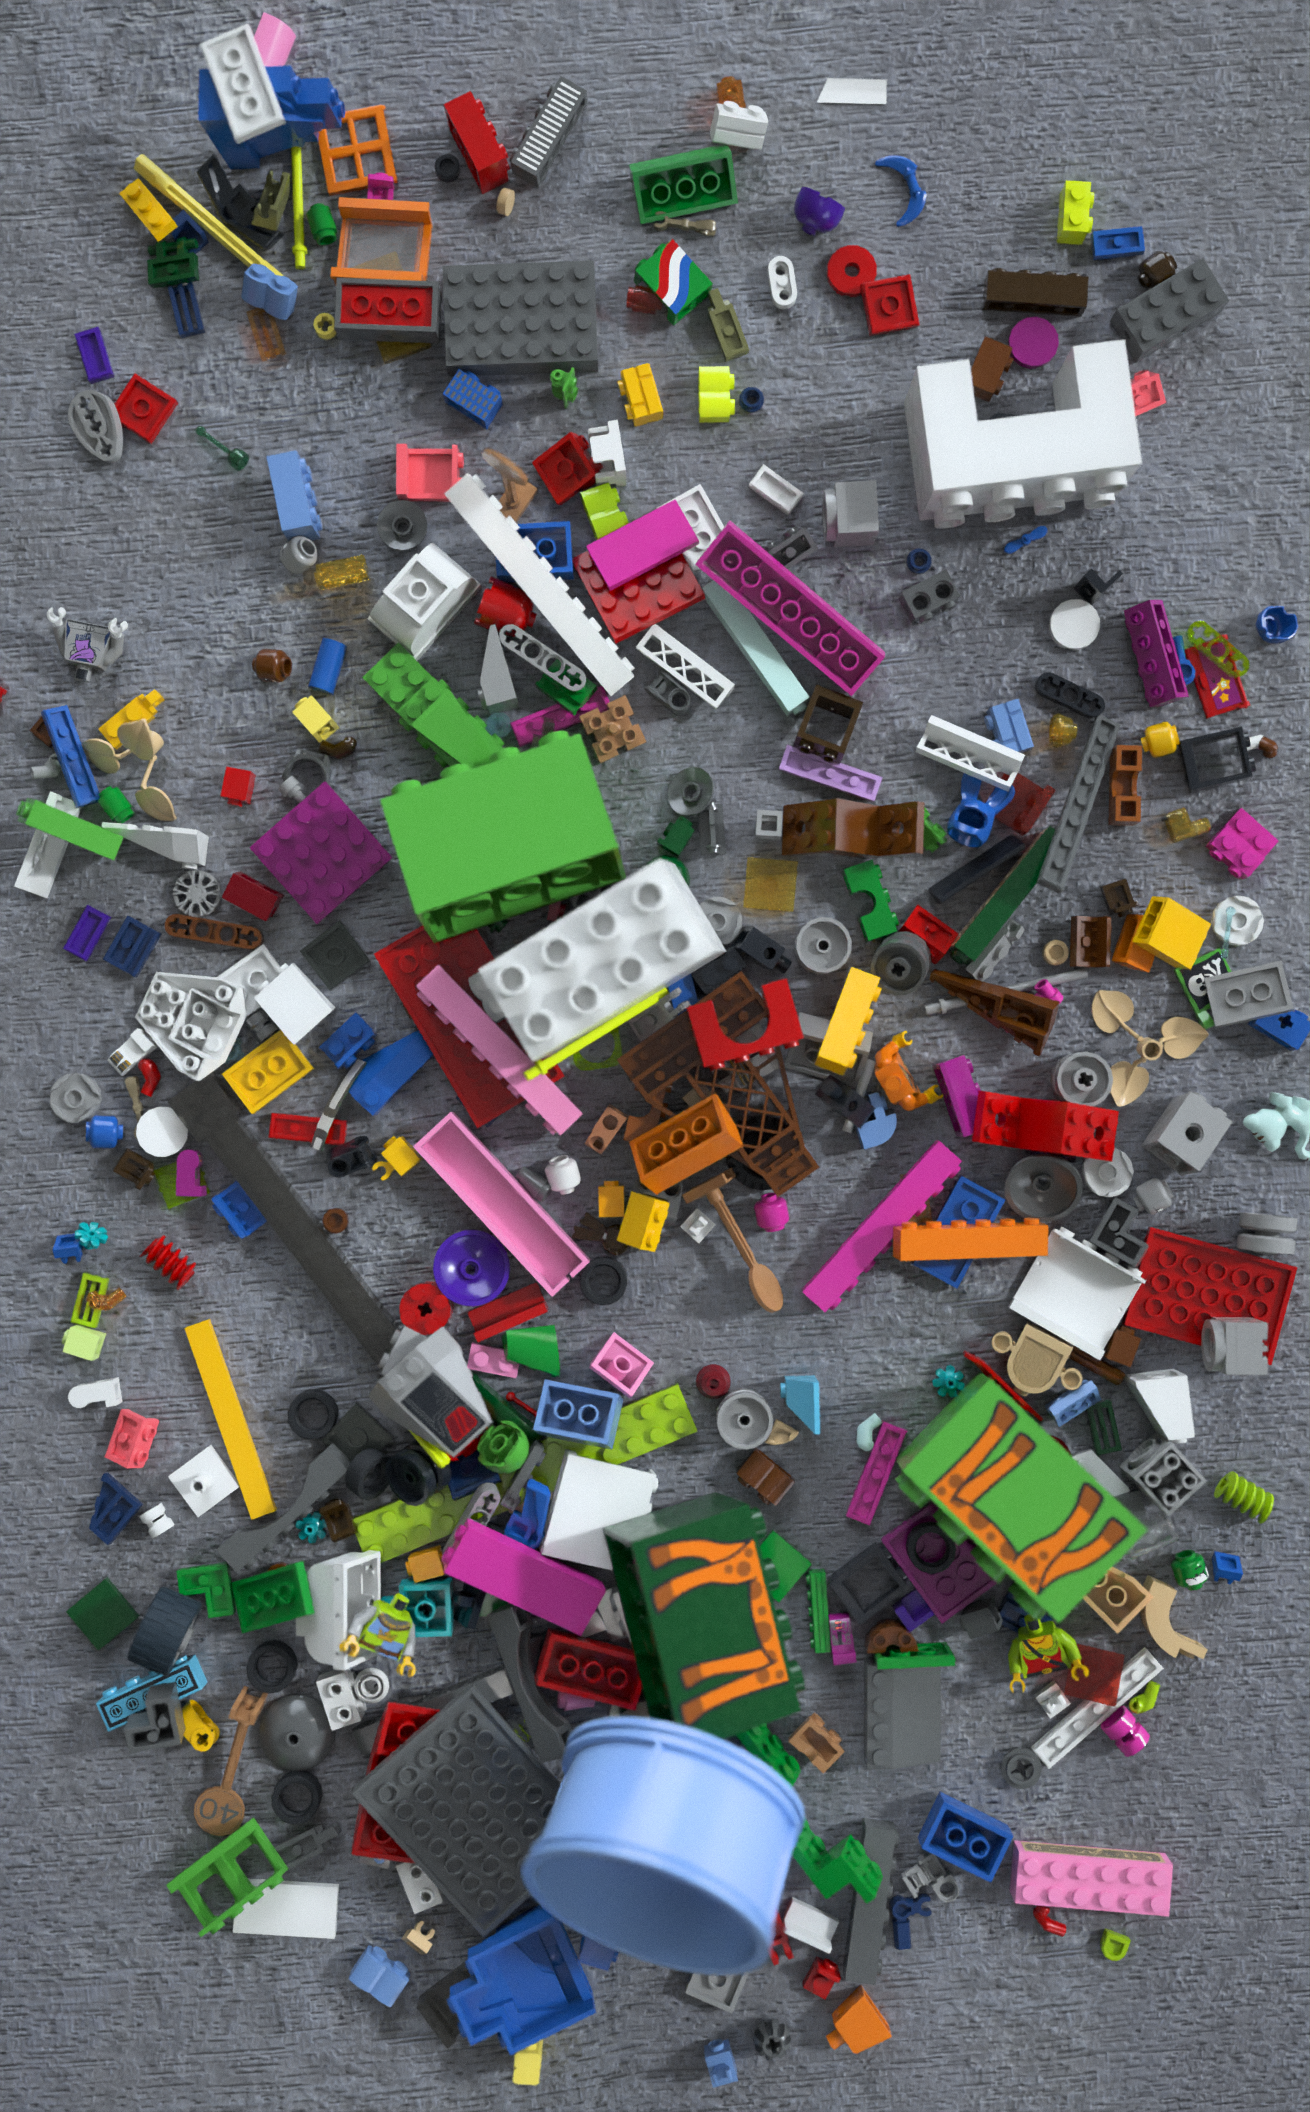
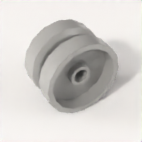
M819 917L809 921L800 929L794 940V954L797 962L804 970L815 975H827L838 970L847 962L852 948L850 934L844 925L835 919ZM823 941L826 942L827 949L821 950L819 948V943H822Z
M1078 1052L1067 1054L1057 1061L1052 1068L1050 1083L1051 1089L1058 1100L1096 1106L1104 1101L1111 1092L1113 1077L1111 1068L1106 1060L1094 1053ZM1082 1076L1084 1081L1082 1084H1079L1078 1078Z
M1240 1212L1239 1226L1245 1229H1253L1255 1234H1239L1237 1248L1253 1250L1255 1253L1295 1254L1296 1241L1293 1238L1282 1237L1280 1233L1296 1232L1298 1218Z
M746 1388L732 1390L722 1397L717 1406V1426L720 1435L726 1443L735 1448L747 1450L758 1447L767 1440L772 1431L773 1417L768 1402L760 1393ZM746 1415L749 1417L745 1423H741L740 1418Z

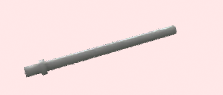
M1086 968L1005 987L1027 992L1035 990V985L1042 979H1047L1053 986L1087 978L1088 973ZM959 997L949 1000L942 998L938 999L936 1003L924 1005V1011L926 1015L938 1012L944 1014L947 1013V1010L967 1006V1003Z

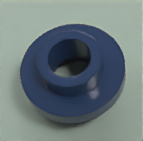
M755 387L745 388L739 396L740 407L748 413L759 411L764 404L763 393ZM752 397L756 400V402L754 404H749L747 402V399Z
M921 548L912 550L906 559L908 569L915 574L927 572L932 563L929 552ZM920 558L923 561V565H916L914 560Z

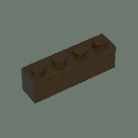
M1003 268L988 270L984 279L982 310L1082 316L1087 307L1089 277L1081 276L1079 273L1057 275L1052 271L1040 274L1032 273L1029 270H1019L1017 272L1006 271Z

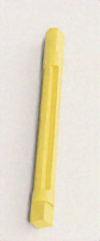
M144 154L136 158L135 171L179 208L184 209L194 221L247 267H250L252 264H261L266 266L275 275L283 276L179 187L172 178Z

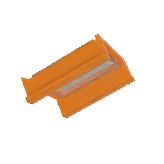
M339 197L338 208L342 224L337 267H331L330 275L331 279L334 280L335 286L337 278L427 281L433 226L429 202Z

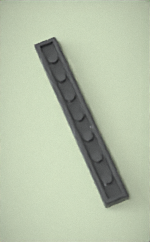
M1102 715L1095 717L1036 882L1059 894L1065 887L1121 726Z

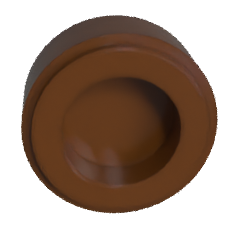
M332 1208L324 1214L323 1226L330 1233H340L349 1224L348 1214L341 1208Z

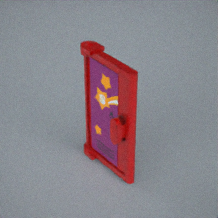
M1227 634L1216 637L1212 641L1185 649L1186 659L1190 660L1196 671L1194 683L1206 719L1235 709H1246L1251 706L1247 700L1228 643Z

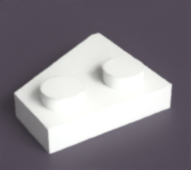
M1091 1449L1072 1454V1458L1113 1497L1130 1492L1124 1482Z

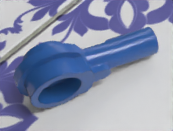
M1179 635L1173 637L1185 684L1189 685L1194 680L1196 671L1190 660L1186 659L1183 636Z

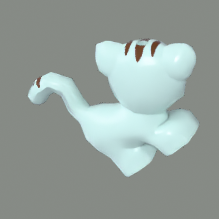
M1270 1092L1269 1100L1271 1104L1276 1106L1275 1109H1261L1255 1114L1246 1116L1243 1120L1244 1126L1251 1130L1252 1135L1259 1142L1263 1143L1270 1152L1275 1151L1280 1146V1139L1284 1136L1287 1126H1291L1300 1134L1295 1147L1299 1159L1310 1161V1151L1305 1150L1310 1136V1101L1306 1098L1284 1096V1094Z

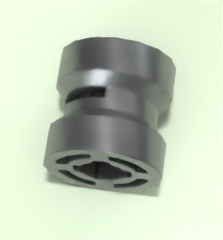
M264 1009L255 1013L245 1022L247 1028L255 1032L256 1039L260 1044L280 1030L276 1023L270 1020L269 1015Z

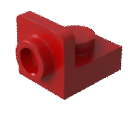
M816 1956L802 1983L803 1988L826 2000L834 1983H839L841 1979L837 1964L830 1959L825 1958L823 1960Z

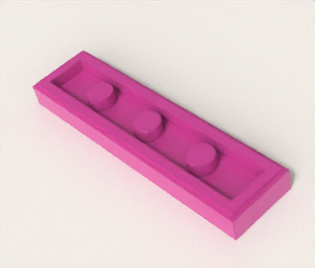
M597 687L598 690L582 708L578 709L575 716L571 715L560 705L555 704L511 722L510 725L519 747L540 740L549 733L562 731L581 723L579 716L596 708L599 709L600 714L607 711L606 704L610 701L604 687Z
M882 1421L883 1423L874 1441V1447L870 1451L845 1514L847 1517L869 1526L907 1433V1430Z

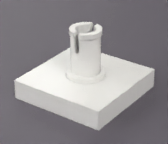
M212 1445L168 1476L197 1517H200L240 1487L237 1479Z

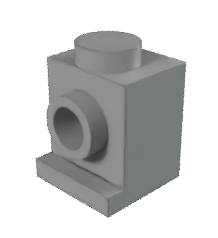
M757 810L754 839L780 840L783 811Z

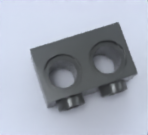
M947 569L902 591L898 599L913 625L917 622L924 624L934 618L933 614L940 610L942 613L953 609L956 607L955 603L959 599L960 594ZM935 590H945L947 598H939ZM913 601H922L925 604V609H916L913 606Z

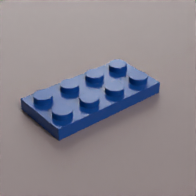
M959 1175L935 1221H941L942 1225H949L952 1220H964L966 1224H975L977 1219H987L993 1223L1005 1199ZM974 1258L916 1260L911 1264L957 1289Z

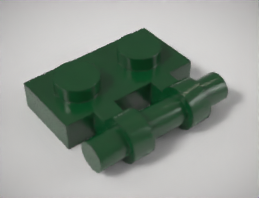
M181 237L177 238V241L167 243L163 240L156 242V245L148 246L149 255L156 256V259L147 260L148 285L152 288L199 281L198 256L194 252L189 253L191 249L198 248L197 239ZM177 252V255L169 256V253Z

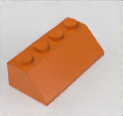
M716 1093L629 1142L640 1181L656 1195L743 1147L737 1127Z

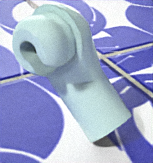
M876 1413L872 1414L857 1428L856 1442L863 1451H870L874 1447L872 1431L883 1423Z

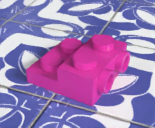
M1239 808L1207 843L1206 847L1210 850L1209 854L1215 860L1223 861L1229 867L1228 871L1234 877L1245 879L1264 861V857L1279 841L1243 808Z

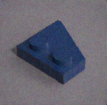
M104 1473L101 1478L103 1484L100 1496L96 1498L95 1513L91 1518L89 1529L106 1545H110L143 1504L112 1475Z

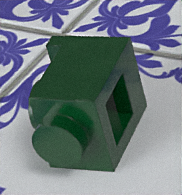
M682 816L677 819L675 824L670 822L663 833L666 837L665 840L659 838L657 845L679 858L695 832V829L692 828L693 823Z

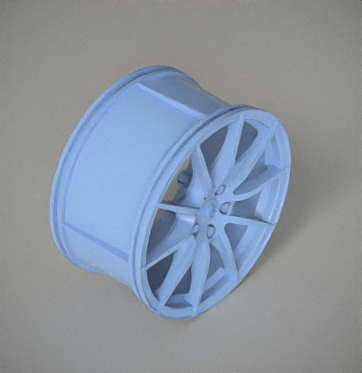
M630 1717L597 1719L578 1726L568 1737L565 1746V1753L562 1759L564 1777L541 1838L532 1845L523 1864L522 1878L531 1895L549 1913L575 1931L615 1951L648 1963L707 1975H736L760 1968L766 1963L770 1955L773 1938L772 1925L790 1856L798 1842L804 1825V1809L797 1794L777 1773L756 1758L726 1742L689 1728L661 1721Z

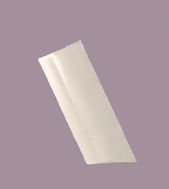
M827 78L817 102L886 104L887 80Z

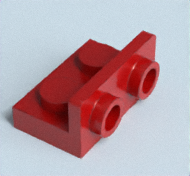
M919 905L913 909L898 931H907L922 938L930 949L931 963L935 965L946 954L959 934Z

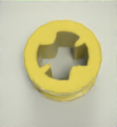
M321 313L316 316L313 325L320 338L329 340L337 334L334 328L335 319L332 315ZM328 321L329 325L332 326L328 327V331H323L322 326L324 322Z

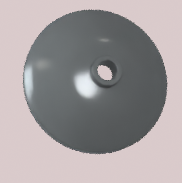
M1052 1154L1031 1155L1020 1160L1010 1169L1005 1180V1196L1010 1207L1024 1218H1039V1222L1054 1221L1068 1215L1078 1205L1082 1196V1180L1077 1169L1062 1157ZM1039 1178H1046V1180L1041 1181Z
M301 1693L285 1695L273 1702L264 1713L259 1726V1741L263 1752L273 1764L288 1771H305L319 1765L330 1753L336 1735V1730H331L323 1703L313 1696ZM290 1735H296L298 1741H292Z

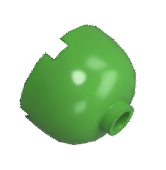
M504 1420L500 1422L502 1425L496 1428L492 1425L481 1436L477 1445V1450L480 1452L478 1460L490 1471L498 1474H509L516 1471L523 1465L529 1454V1442L526 1434L512 1421Z

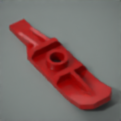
M963 1352V1356L971 1360L984 1375L992 1381L996 1379L995 1384L1005 1393L1009 1391L1008 1396L1018 1406L1032 1413L1040 1422L1043 1420L983 1359L970 1352Z

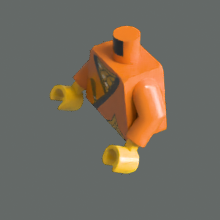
M903 1031L894 1035L892 1041L876 1053L874 1073L890 1102L894 1105H900L906 1111H912L927 1103L933 1104L941 1099L943 1094L938 1096L935 1093L934 1089L939 1087L938 1085H933L921 1093L898 1053L899 1049L912 1044V1039L905 1041L904 1034L907 1031Z

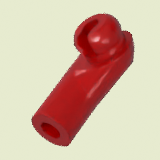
M144 1058L138 1063V1069L145 1078V1083L140 1092L152 1097L161 1079V1074L153 1060Z
M1036 1905V1908H1033V1916L1043 1930L1063 1937L1066 1933V1925L1052 1920L1047 1915L1050 1912L1048 1906Z

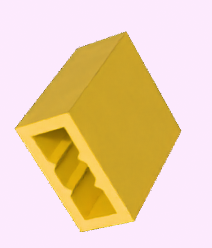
M1152 896L1132 942L1175 968L1191 970L1211 923L1169 897Z

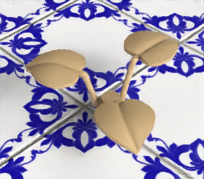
M146 719L124 723L117 729L118 738L122 745L127 748L121 754H115L113 746L101 739H89L82 744L90 761L105 773H116L120 769L118 760L132 752L141 760H150L141 783L142 790L135 793L136 801L141 809L151 817L163 821H174L177 819L168 796L162 790L153 786L147 787L146 785L153 764L157 760L155 754L164 745L162 737L158 733L150 731Z
M1099 990L1094 995L1092 1001V1017L1095 1024L1102 1031L1113 1033L1121 1026L1138 1040L1137 1052L1141 1056L1139 1059L1135 1060L1132 1065L1126 1061H1120L1111 1066L1113 1083L1110 1094L1115 1104L1119 1107L1137 1099L1145 1091L1149 1083L1148 1071L1143 1067H1138V1064L1141 1062L1145 1063L1147 1059H1158L1162 1054V1048L1173 1058H1186L1195 1052L1209 1035L1200 1024L1191 1019L1172 1017L1161 1026L1163 1038H1160L1158 1041L1148 1037L1142 1038L1124 1023L1131 1019L1134 1012L1133 1002L1126 994L1119 991Z

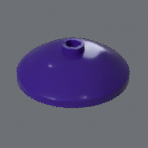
M464 1230L451 1235L439 1247L433 1263L434 1279L441 1293L450 1301L468 1307L484 1305L495 1299L506 1286L510 1273L509 1258L503 1245L492 1235L479 1230ZM467 1266H473L475 1272L468 1274L465 1270Z

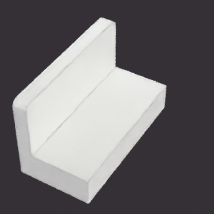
M792 1897L782 1918L783 1932L830 1954L832 1950L831 1939L839 1924L838 1918Z

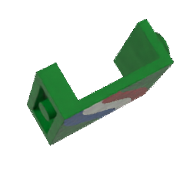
M673 239L666 245L664 243L659 245L654 251L653 256L648 260H641L635 267L634 283L638 285L643 281L669 309L667 319L673 326L708 298L709 291L712 290L713 283Z

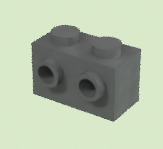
M795 526L782 534L785 539L776 544L775 541H772L763 547L765 551L787 569H790L818 549L807 529L802 527L797 530Z

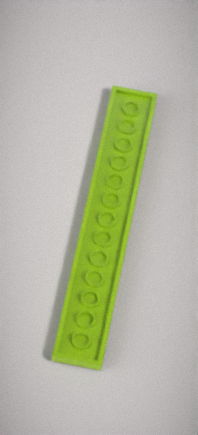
M677 1383L622 1406L612 1450L551 1437L540 1440L544 1444L543 1452L546 1455L541 1465L533 1468L531 1475H533L532 1479L546 1485L553 1492L565 1449L575 1451L578 1456L618 1465L698 1432L679 1384ZM516 1471L509 1474H500L502 1482L495 1484L500 1494V1500L509 1487V1483ZM447 1485L443 1490L433 1494L429 1500L421 1505H408L398 1499L354 1517L353 1520L358 1531L356 1537L362 1552L368 1550L380 1551V1563L452 1534L474 1493L454 1501ZM524 1488L519 1493L521 1498L519 1505L524 1503L526 1489ZM499 1502L497 1508L495 1509L491 1517L508 1511L509 1509L500 1505ZM476 1512L471 1515L470 1519L477 1520L483 1516V1513Z

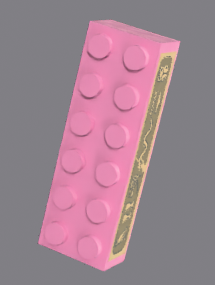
M1014 1840L1010 1893L1016 1904L1169 1916L1173 1864L1165 1853Z

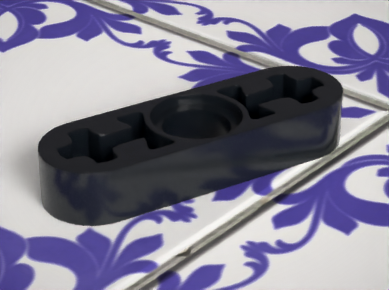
M1045 672L1035 682V690L1040 696L1086 718L1093 719L1105 709V701L1100 695L1054 673ZM1047 679L1051 680V686L1058 688L1061 684L1063 685V687L1059 690L1057 696H1055L1054 693L1057 690L1053 688L1044 690V684L1041 683V681L1045 682ZM1064 690H1074L1076 700L1074 702H1067L1063 697ZM1082 695L1086 696L1083 699V701L1086 703H1091L1092 701H1095V706L1098 708V710L1095 709L1093 712H1090V706L1085 703H1082L1080 707H1078L1077 704L1082 699Z

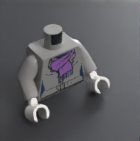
M52 607L48 610L47 618L53 623L54 636L61 655L68 663L77 666L76 680L90 682L92 669L106 671L107 667L111 666L122 655L124 634L122 632L128 628L127 622H122L120 628L116 625L117 618L111 620L108 627L66 619L64 622L62 621L66 615L64 608H59V617L53 613Z

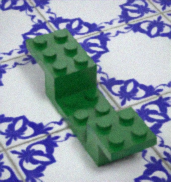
M767 1723L736 1734L754 1758L777 1773L791 1788L793 1787L801 1772L799 1764L793 1756H789L785 1751L782 1741L777 1735L771 1733ZM804 1820L802 1832L791 1855L824 1898L827 1900L848 1883H851L866 1904L875 1899L883 1875L878 1864L871 1861L865 1854L863 1845L850 1834L827 1851L822 1839L814 1835L809 1828L807 1820Z

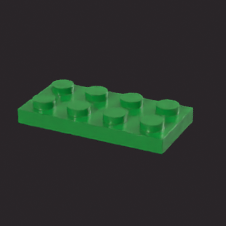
M303 1561L231 1583L242 1634L315 1613Z

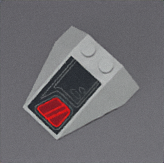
M441 1327L416 1346L375 1385L368 1396L385 1416L452 1457H455L492 1423L482 1396L474 1384L473 1375L466 1365L460 1345L444 1327Z

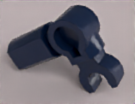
M919 1894L915 1899L903 1897L902 1895H896L891 1898L889 1908L895 1917L892 1919L894 1948L898 1950L911 1948L909 1916H914L915 1913H919L924 1917L932 1915L930 1908H921L923 1902L931 1901L928 1894Z

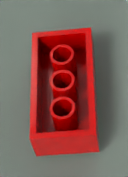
M548 1628L534 1676L538 1686L636 1711L642 1685L632 1649Z

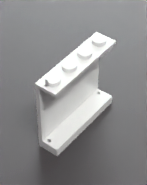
M1061 1226L1059 1230L1053 1228L1048 1236V1256L1036 1257L1008 1307L1101 1360L1105 1353L1103 1349L1140 1285L1145 1283L1146 1280L1141 1278L1143 1272L1129 1265L1125 1269L1118 1265L1120 1259L1107 1252L1104 1256L1095 1251L1097 1246L1084 1239L1082 1243L1073 1239L1075 1234Z
M565 1449L544 1527L545 1536L539 1546L541 1554L613 1571L602 1528L651 1513L652 1503H649L650 1498L658 1487V1478H656L655 1472L652 1469L645 1472L578 1456L575 1451Z

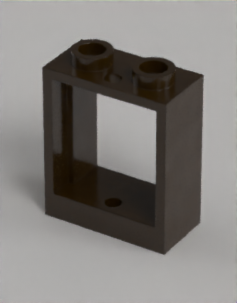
M816 684L793 747L798 748L802 753L817 755L828 763L840 764L863 702ZM815 706L850 719L840 746L805 733Z

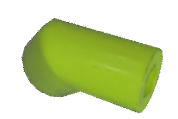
M1149 1681L1145 1692L1130 1700L1129 1709L1135 1714H1141L1152 1709L1156 1702L1160 1684Z

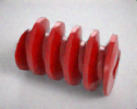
M163 1235L155 1239L143 1251L140 1257L148 1254L145 1262L150 1264L156 1261L153 1269L157 1271L163 1268L161 1272L163 1278L171 1274L168 1282L173 1284L179 1281L176 1289L180 1290L195 1274L194 1268L196 1263L193 1262L187 1265L186 1262L189 1257L186 1255L179 1258L181 1249L172 1252L171 1248L174 1243L170 1242L164 1245L166 1236Z

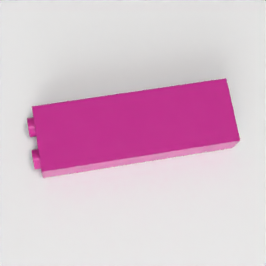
M467 1518L464 1525L460 1524L454 1535L455 1542L451 1548L447 1547L441 1560L444 1566V1573L582 1636L606 1592L603 1581L550 1556L542 1555L541 1552Z

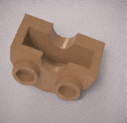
M814 1712L788 1737V1741L800 1753H804L811 1763L824 1774L845 1751L839 1744L842 1741L839 1734L832 1728L828 1731L823 1726L825 1722Z

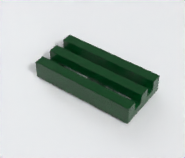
M1111 1400L1097 1402L1086 1409L1095 1454L1098 1456L1122 1451ZM1105 1407L1114 1442L1112 1447H1110L1102 1408ZM1093 1410L1097 1412L1104 1444L1103 1449H1101Z

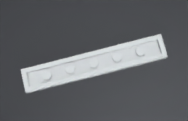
M1144 1647L1032 1745V1750L1050 1769L1164 1668Z

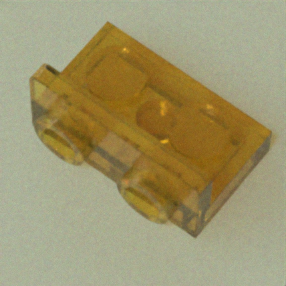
M364 555L325 562L315 566V581L320 590L370 580Z

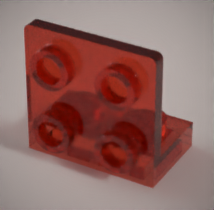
M1004 773L1000 779L1008 781L1010 775ZM1018 773L1012 783L1015 788L1014 797L1004 809L995 815V819L1021 836H1024L1030 831L1056 789L1048 784L1041 788Z

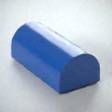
M322 638L308 685L310 689L331 695L334 694L347 650L345 644L332 639Z

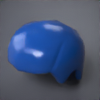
M1268 606L1259 613L1255 626L1259 636L1265 642L1280 644L1296 635L1298 622L1296 615L1287 613L1284 610V606Z

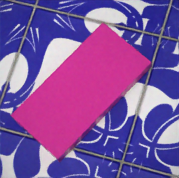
M675 499L587 545L586 549L608 589L611 591L699 545V540Z

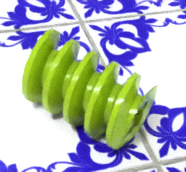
M1234 1471L1227 1473L1219 1481L1214 1492L1215 1498H1219L1221 1494H1224L1222 1502L1225 1504L1232 1499L1231 1507L1234 1509L1241 1504L1240 1512L1242 1514L1250 1509L1249 1518L1253 1519L1259 1515L1257 1522L1260 1524L1267 1520L1274 1504L1273 1494L1265 1492L1261 1487H1256L1251 1481L1247 1482V1479L1242 1476L1238 1477V1474Z

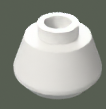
M366 1668L357 1675L354 1690L362 1701L377 1703L387 1695L389 1680L380 1669Z

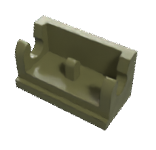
M270 170L268 172L266 184L254 209L253 225L277 231L290 195V173L282 172L280 182L273 179V171Z

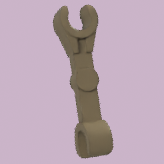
M658 211L655 213V215L663 214L665 212ZM665 216L663 224H653L654 229L657 231H664L668 227H673L684 231L695 230L697 233L712 237L716 234V222L709 219L692 222L688 219H669L668 216Z
M133 1076L126 1078L125 1084L133 1100V1111L136 1114L138 1123L143 1115V1106L139 1098V1078ZM135 1127V1129H134V1136H135V1138L137 1139V1137H136V1127Z

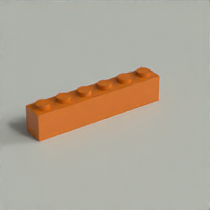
M1003 1218L1000 1219V1223H991V1220L977 1219L975 1224H966L964 1220H952L949 1225H942L941 1221H927L926 1225L917 1226V1222H902L901 1226H893V1257L900 1261L1048 1256V1225L1039 1222V1218H1024V1222H1015V1219Z

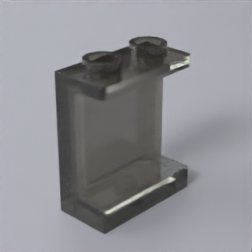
M465 1962L421 1994L416 2007L447 2049L456 2043L457 2035L460 2034L458 2028L460 2020L457 2013L452 2014L447 1999L450 1998L451 1986L471 1977Z

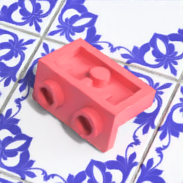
M1142 370L1133 375L1134 378L1130 379L1135 416L1166 403L1159 373Z
M121 1409L105 1458L125 1468H143L148 1459V1453L153 1438L156 1435L159 1420L156 1418H145L129 1409Z

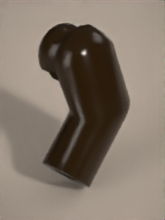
M351 736L346 737L336 745L323 740L320 744L319 752L336 759H344L354 753L357 741Z

